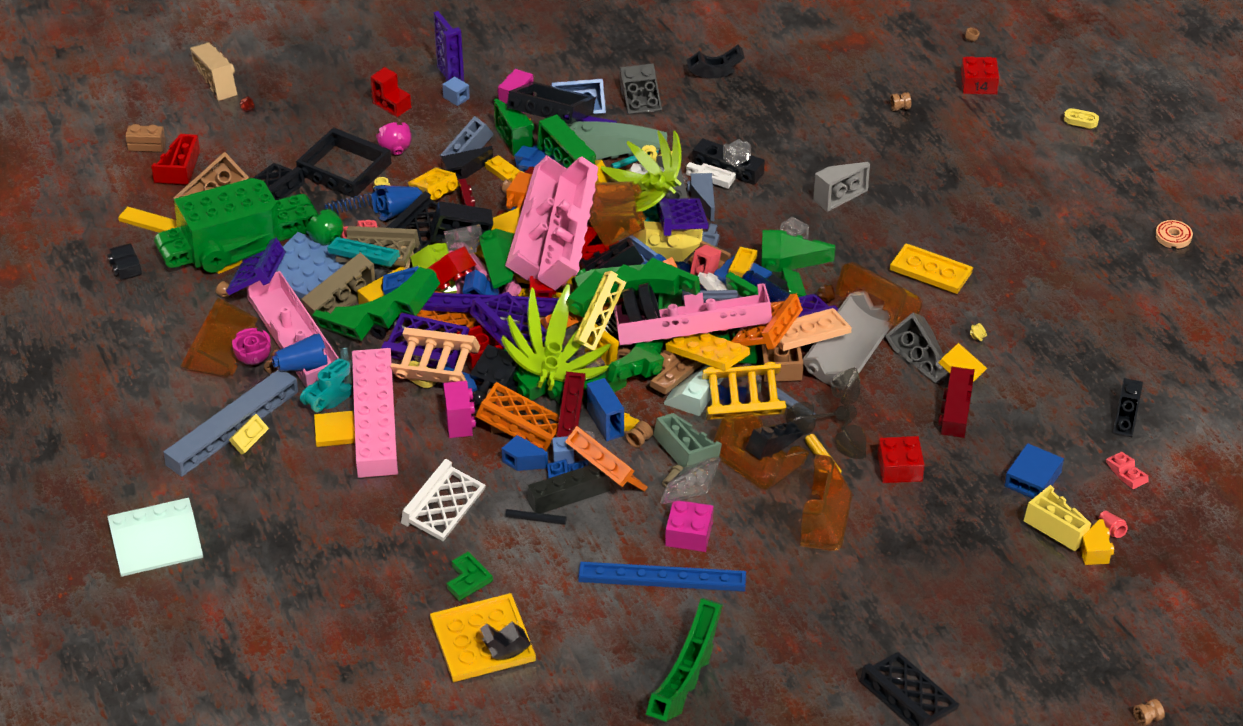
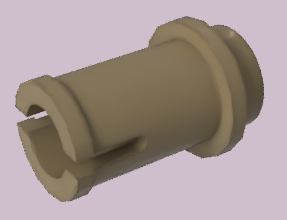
M675 465L671 467V472L662 481L666 489L672 490L676 483L684 478L685 469L682 466Z

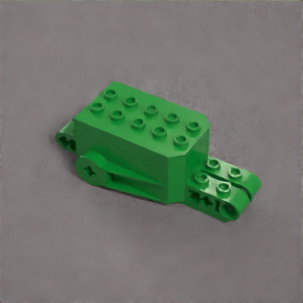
M250 178L175 198L177 228L158 233L154 238V242L168 267L175 268L193 263L196 268L203 266L207 272L214 273L228 265L265 250L269 241L275 237L282 241L292 238L297 232L308 234L306 229L309 221L314 215L316 217L319 216V213L306 194H298L275 200L263 180Z

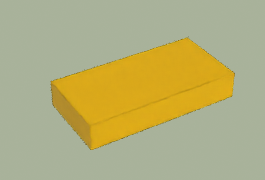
M739 247L728 273L732 272L746 279L757 257V250Z

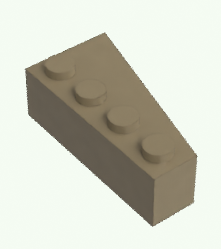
M360 252L301 298L303 306L316 323L312 315L316 310L327 311L331 314L335 307H347L358 301L357 290L375 281L374 264Z

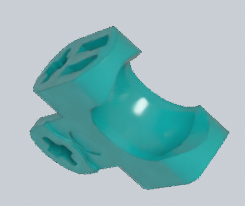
M336 359L322 369L317 375L318 381L306 387L301 393V403L304 405L309 404L313 411L320 412L324 408L332 409L350 397L353 393L352 385L343 381L350 373L349 362L344 359Z

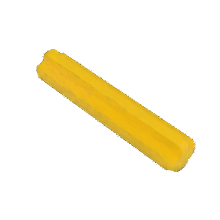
M814 434L807 435L805 437L806 444L830 476L834 479L840 477L842 470Z

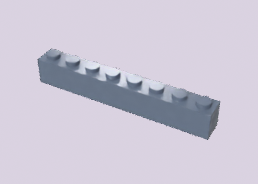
M277 370L178 442L168 447L163 452L166 466L181 477L227 445L230 442L229 439L253 415L257 414L262 419L297 394V378L286 371Z

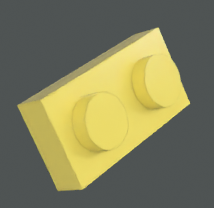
M255 414L229 441L242 455L269 428Z

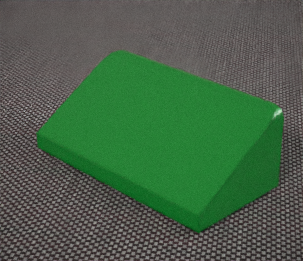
M782 268L781 278L787 281V297L797 293L798 297L806 296L800 273Z

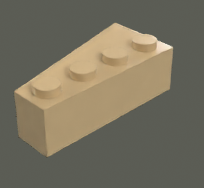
M210 43L190 48L194 65L200 74L203 75L206 83L210 84L211 91L213 93L216 92L217 100L236 96L237 91L233 77L235 70L232 63L230 64L227 58H224L222 53H219L216 47H213Z

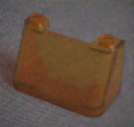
M633 181L595 183L594 188L596 190L592 197L593 204L590 208L589 220L605 247L645 229V215L642 211H638L636 199L641 198L642 193L638 183L635 184Z
M855 262L843 265L835 294L843 297L848 292H855L857 287L878 297L885 301L882 310L889 313L888 323L897 326L913 312L916 314L920 313L922 302L916 294Z
M217 298L180 367L212 375L228 377L231 374L233 376L238 365L235 364L237 357L233 351L232 340L236 338L238 332L244 329L258 328L255 326L258 318Z
M752 412L722 418L713 441H718L722 444L719 459L761 489H769L804 464L808 457L809 451L801 446H793L788 454L781 450L773 454L772 457L766 456L759 460L746 450V446L753 429L763 427L761 419Z
M816 454L814 459L812 495L817 493L820 500L811 499L804 505L800 546L836 551L843 545L852 501V492L834 460L829 456Z

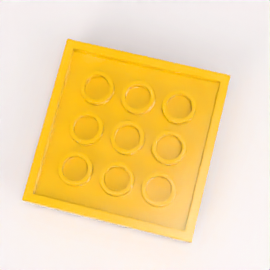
M511 593L430 613V619L453 682L536 661L532 644L513 658L499 660L492 657L489 648L482 640L484 636L480 628L485 624H489L497 631H500L511 622L523 628L528 637Z

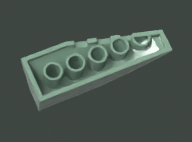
M589 121L574 122L572 124L566 123L595 152L596 160H602V158L606 157L618 158V155L627 153L628 155H634L627 145V141L638 146L640 149L645 145H653L656 150H660L657 133L659 130L614 122ZM660 131L667 141V132Z

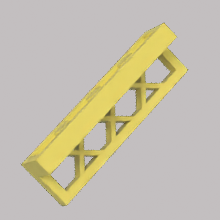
M612 271L604 273L573 339L574 342L591 351L596 349L626 284L625 281L617 278L618 274ZM614 282L620 284L616 292L610 293ZM608 297L610 306L608 309L602 310V307ZM600 314L602 323L595 328L594 324ZM591 331L594 336L592 345L586 343Z

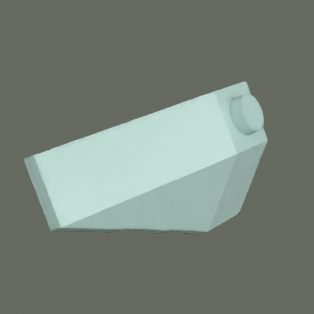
M704 365L672 389L664 401V405L700 416L711 399L709 379L702 380L703 370L712 366ZM717 378L718 387L724 378Z

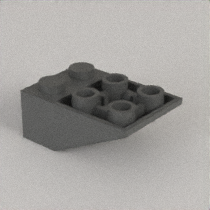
M654 64L620 67L619 81L628 115L662 111Z

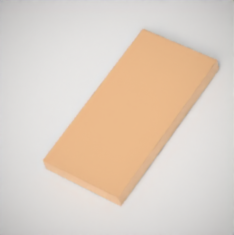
M834 308L797 317L778 343V346L783 351L851 333L852 327Z

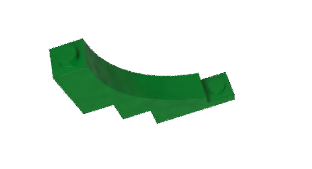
M653 257L640 270L623 264L615 272L618 274L617 278L626 282L624 289L633 287L637 293L638 286L647 282L651 284L654 293L675 295L680 289L693 295H697L700 292L698 276ZM594 271L567 297L569 312L584 318L604 274ZM614 282L610 293L616 292L620 284ZM607 297V299H606V301H605L604 304H606V303L609 302L608 297Z
M419 267L402 285L378 299L355 306L335 307L331 314L327 311L316 310L312 316L320 328L362 341L374 324L389 329L401 312L416 316L440 285L435 271Z

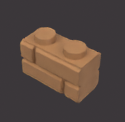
M138 124L128 126L126 132L128 151L163 152L166 143L164 127L157 125L140 126Z

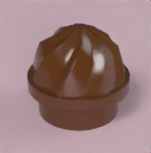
M824 284V286L818 289L817 296L824 302H831V300L835 299L833 286Z

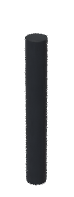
M506 509L505 517L558 524H566L567 516Z

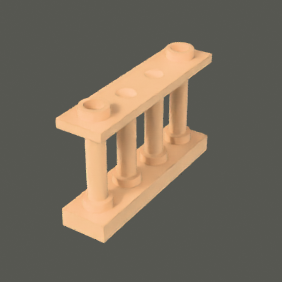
M404 328L402 334L408 346L402 363H391L390 366L396 377L442 383L467 381L462 373L467 355L470 352L478 353L480 349L475 336ZM418 345L426 346L419 366H409L415 347ZM434 348H443L436 369L426 368L432 350ZM460 350L461 352L454 371L444 370L450 351Z

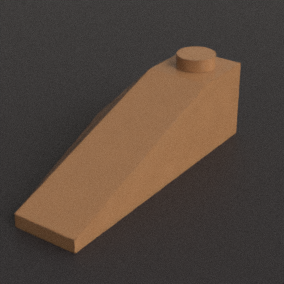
M224 152L173 199L246 180L249 177Z

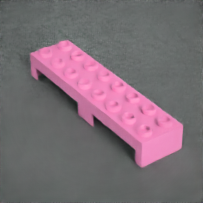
M549 156L543 158L534 167L505 265L527 281L530 280V276L538 279L559 176L566 170L565 167ZM556 207L557 211L561 212V209ZM548 246V249L553 252V249ZM545 259L546 264L550 265V262Z
M579 157L559 176L540 264L538 280L555 291L561 285L564 286L572 276H576L580 269L579 261L582 258L581 251L585 244L584 237L588 229L587 222L590 218L589 212L593 204L592 197L596 190L594 188L595 182L598 179V167L583 157ZM556 207H559L561 212H558ZM548 246L553 249V252L548 249ZM545 259L550 262V265L546 264Z
M280 271L275 272L270 283L264 286L261 281L247 286L248 300L280 349L313 334L321 335L325 345L323 351L324 355H327L328 364L310 371L305 369L303 371H295L305 387L318 381V373L333 361L339 359V357Z
M764 283L757 284L758 295L720 301L707 299L706 303L703 300V293L684 295L685 306L677 307L676 304H671L668 308L659 310L661 318L650 320L645 318L643 321L630 322L628 315L622 314V306L616 305L614 312L620 345H631L638 342H651L653 340L670 339L678 336L686 337L698 333L706 334L718 330L726 331L738 327L745 328L752 325H765L772 319L771 303Z
M391 348L352 351L358 477L397 475L393 378L390 367L392 363Z

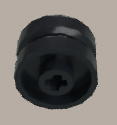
M649 282L640 284L638 286V293L633 287L622 290L625 309L630 322L643 321L645 318L646 320L661 318L658 303Z

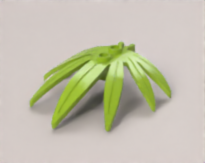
M674 130L672 156L666 139L660 131L657 132L664 172L646 152L627 141V145L641 165L648 171L643 175L601 166V169L618 183L633 190L643 191L594 193L595 197L607 201L634 202L621 207L605 209L607 212H619L621 215L639 213L656 205L667 193H676L672 187L682 184L677 179L681 166V145L679 136Z
M569 284L564 288L550 318L544 347L533 287L530 290L528 301V329L535 353H533L510 315H508L507 321L518 348L504 335L501 338L505 349L517 364L533 374L540 375L537 387L541 388L545 379L548 378L549 391H552L554 380L565 382L566 371L586 373L587 380L604 373L609 367L600 366L581 369L600 358L610 348L611 344H607L566 363L582 346L573 341L578 331L577 329L563 352H561L569 314L567 298L570 295Z

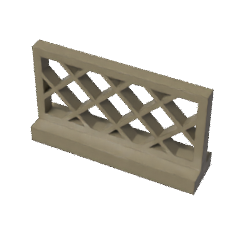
M348 226L346 230V239L399 250L403 258L397 259L393 265L405 266L413 249L418 248L420 245L417 229ZM338 255L335 257L336 262H349L353 259Z

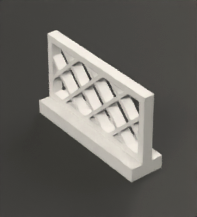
M445 459L402 512L401 523L407 527L412 524L444 541L485 490L486 485L453 468L452 462ZM454 475L460 479V482L450 483L449 478ZM466 486H474L478 489L474 492H467ZM462 487L464 493L454 494L452 488ZM449 489L450 495L440 496L439 491ZM466 498V504L457 505L455 499ZM452 500L453 506L443 507L442 501ZM438 502L439 508L429 509L428 504ZM455 511V518H446L445 512ZM441 513L443 519L432 520L431 514ZM427 515L429 521L421 522L417 518L418 516ZM445 525L446 529L441 533L434 526Z

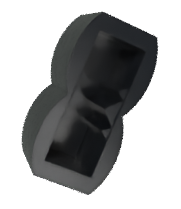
M131 243L109 248L110 254H107L109 264L112 265L114 275H118L120 280L142 274L139 260Z

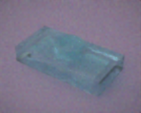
M341 348V359L347 360L350 364V371H353L352 359H349L348 348ZM350 373L343 379L344 384L351 383Z

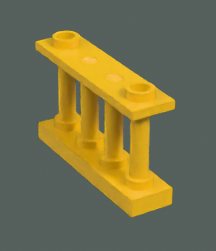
M768 362L758 366L732 367L726 371L715 367H708L706 370H703L702 380L709 379L712 405L707 407V420L784 414L786 403L778 399L775 374H779L781 364ZM756 375H767L770 395L768 402L761 403V401H758ZM748 376L751 400L749 404H741L739 402L736 377ZM717 378L729 379L730 405L722 406L719 402Z

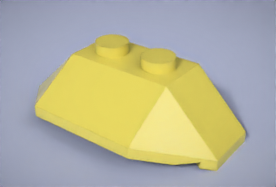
M630 220L629 233L666 259L673 257L674 261L683 262L700 246L703 229H671V236H664L660 222Z

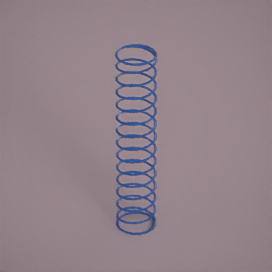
M373 191V192H374V191ZM374 192V193H375V192ZM368 193V196H369L370 193ZM364 194V195H366V194ZM370 194V195H371V194ZM359 195V198H360V196H361L362 199H363V202H364V195H363V197H362L361 195ZM366 195V197H367V195ZM355 196L357 198V196ZM350 197V200H351V198H352V200H353V202H354V204H355V197H354V200H353L352 197ZM367 197L370 206L369 197ZM346 198V199H347V198ZM357 198V199H358V198ZM341 199V201H342V199ZM345 199V202H344V200H343V202H344V204H345V207H346V199ZM347 199V200H348V199ZM358 199V202H359V205H360V199ZM337 200V201H338V200ZM348 200V202H349V200ZM336 201V204H335L334 202H332V203L335 204L336 209H337V201ZM338 201V202H339V201ZM350 201L349 204H350V208H351V210H352L351 201ZM339 202V204H340V202ZM364 202V206L366 207L365 202ZM325 203V205H326V203ZM327 203V205L325 206V210H326V207H327V209H328V203ZM329 203V205H330V203ZM340 204L342 210V204ZM355 204V209H357V208H356V204ZM330 205V206H331V205ZM360 205V208H361V205ZM331 206V209L333 210V207ZM346 207V211H348V210H347V207ZM337 209V213H338V209ZM342 210V213H343V210Z

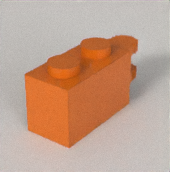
M518 172L506 190V206L508 209L514 206L519 207L522 211L532 174Z

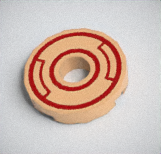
M1167 220L1157 226L1156 239L1160 244L1168 248L1176 246L1178 249L1186 247L1191 243L1193 233L1187 224L1176 220Z

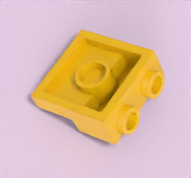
M434 168L408 182L409 186L418 187L422 193L425 191L430 193V199L434 201L441 198L443 194L451 193L459 186L456 173L439 168Z

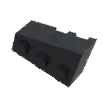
M630 238L609 246L610 250L603 253L597 251L593 254L594 257L587 260L581 258L579 261L586 272L591 269L621 267L623 264L627 266L641 265L645 262Z

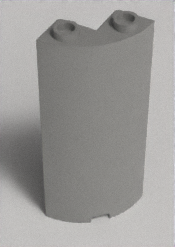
M867 291L851 292L837 311L852 327L851 333L815 342L803 358V364L810 374H813L816 378L834 388L848 389L896 321L890 305H873Z

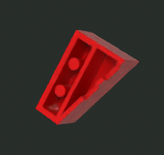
M180 134L169 146L166 154L163 153L160 156V160L157 163H153L151 168L155 183L189 184L200 153L198 135Z

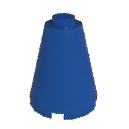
M377 185L373 188L376 189L375 193L371 195L373 210L375 213H379L381 217L378 218L380 220H389L401 214L422 194V191L418 187Z
M313 334L276 351L275 356H272L274 368L277 367L279 371H303V369L310 371L327 365V355H324L323 349H325V345L321 335Z

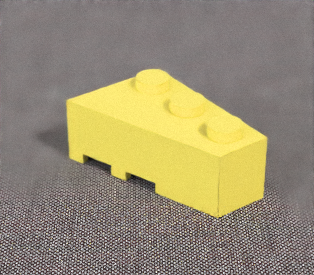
M1051 485L1028 502L1024 522L1074 551L1081 547L1083 535L1091 526V523L1076 508L1071 509L1066 504V499L1063 496L1059 497L1054 492V488Z

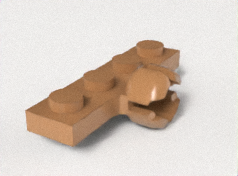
M663 350L660 353L664 357L662 370L651 380L650 387L666 395L704 363Z

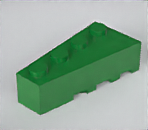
M558 115L539 121L537 144L539 150L544 149L545 154L548 156L553 155L555 161L558 163L563 162L566 168L572 165L579 157H583L595 165V152Z

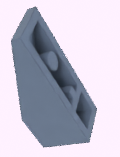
M474 116L442 152L441 156L482 148L494 134L485 123Z
M691 173L690 181H687V191H691V198H700L705 215L710 221H714L715 205L712 173Z

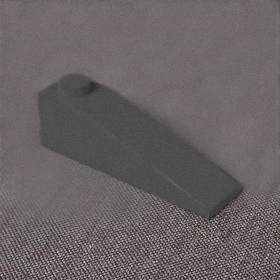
M913 312L885 335L895 352L917 367L933 382L938 384L950 374L938 363L944 357V354L933 330L923 316Z

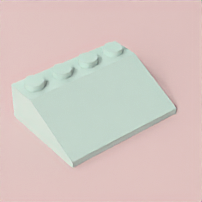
M189 498L108 516L121 577L203 558Z

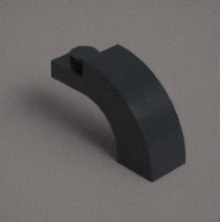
M738 44L721 56L709 57L698 51L686 61L690 72L702 78L713 79L725 77L735 72L734 65L740 63L745 57L742 47Z

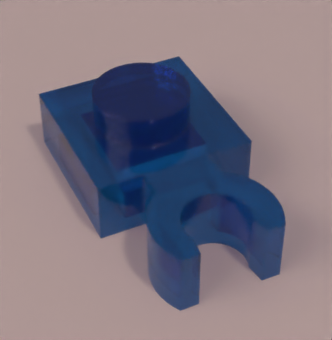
M718 385L719 400L725 399V404H730V387L724 388L722 385ZM737 386L739 402L745 404L748 388Z

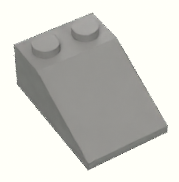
M862 162L829 166L815 173L813 201L828 212L867 192L870 163Z

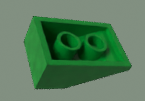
M494 99L495 128L513 157L522 146L533 147L535 140L532 135L534 130L532 120H529L526 114L509 109L506 103Z

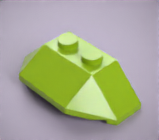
M436 243L421 249L410 257L412 267L419 266L427 269L449 253L447 244ZM450 281L451 285L445 290L441 291L438 289L435 291L457 293L455 281Z

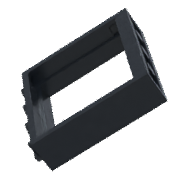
M530 82L509 91L507 108L545 118L558 115L565 123L572 124L593 114L596 97L537 82ZM565 115H570L569 120L564 119Z
M334 127L296 161L297 167L302 168L304 178L353 198L358 196L392 164L390 149ZM335 146L373 161L353 182L314 166Z

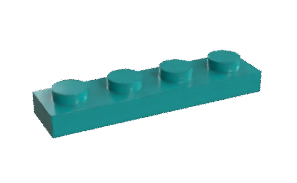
M336 237L327 247L330 254L354 258L361 252L372 263L389 267L400 257L399 250Z

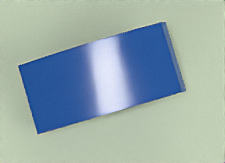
M564 459L548 463V477L551 478L588 466L589 462L588 460L568 464L567 460Z

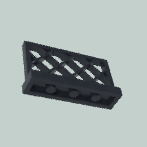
M276 163L271 164L253 177L264 180L275 200L286 198L305 184L302 168L296 167L292 170Z
M426 191L386 227L401 229L416 227L420 241V249L418 251L435 243H431V239L421 240V236H430V230L419 231V227L428 226V229L430 228L432 221H430L429 217H433L435 212H428L427 209L430 206L436 209L438 205L437 202L430 199L431 194ZM426 217L427 221L417 222V219Z
M899 652L875 665L868 663L863 666L859 682L909 726H929L959 707V703ZM898 661L903 667L892 666V663ZM879 670L888 671V676L883 675ZM892 672L903 674V678L892 677ZM907 675L916 676L918 680L907 679ZM893 683L902 684L903 689L898 688ZM907 685L919 687V691L907 690ZM922 688L931 689L934 694L922 692ZM908 696L919 698V702H914ZM922 699L934 700V705L922 703ZM938 701L946 702L949 706H938ZM924 710L934 711V715L930 716Z

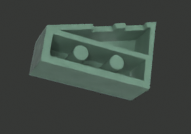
M674 413L656 419L653 436L678 465L685 469V472L718 462L722 446L720 442L711 441L707 438L706 433L703 431L699 433L692 429L690 423Z

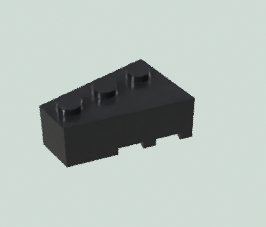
M439 201L429 228L431 243L437 242L439 239L454 241V238L465 237V239L479 238L485 231L491 230L493 227L492 209Z

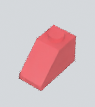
M706 244L695 250L690 273L696 276L700 272L714 274L719 265L721 250Z

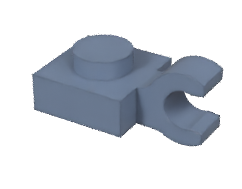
M711 223L708 232L703 231L702 241L717 247L720 240V234H717L718 231H716L717 224Z

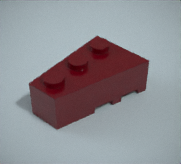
M951 366L948 388H944L943 399H946V401H942L941 413H944V415L940 414L938 426L942 427L941 435L965 438L975 369Z

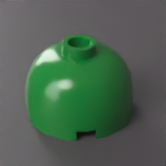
M326 209L320 211L321 214L316 217L314 215L306 229L309 237L322 246L330 245L336 237L341 238L344 231L341 218L333 210Z

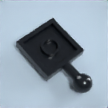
M488 344L477 361L470 376L471 379L482 382L479 390L473 392V400L471 401L474 402V405H481L482 401L486 398L487 390L490 386H494L496 382L505 387H508L520 365L513 360L507 351Z

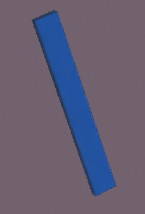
M580 562L579 582L745 592L746 571Z

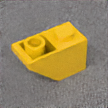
M1099 519L1083 535L1080 550L1084 565L1109 564L1110 557L1114 554L1113 543L1109 541V528L1105 527L1103 519Z

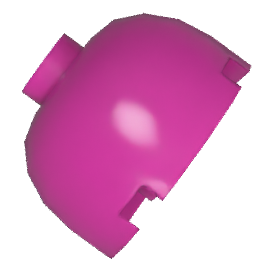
M397 122L386 124L379 129V134L376 133L378 144L390 149L391 154L394 155L402 154L411 144L412 136L409 125L403 122L402 125H397Z
M248 328L236 334V338L232 340L234 354L240 362L246 365H256L268 358L271 351V341L266 331L262 330L263 332L257 331V328Z

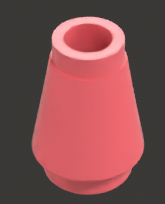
M1103 511L1099 515V519L1104 520L1105 527L1109 528L1110 536L1120 538L1126 534L1128 527L1123 519L1108 511Z

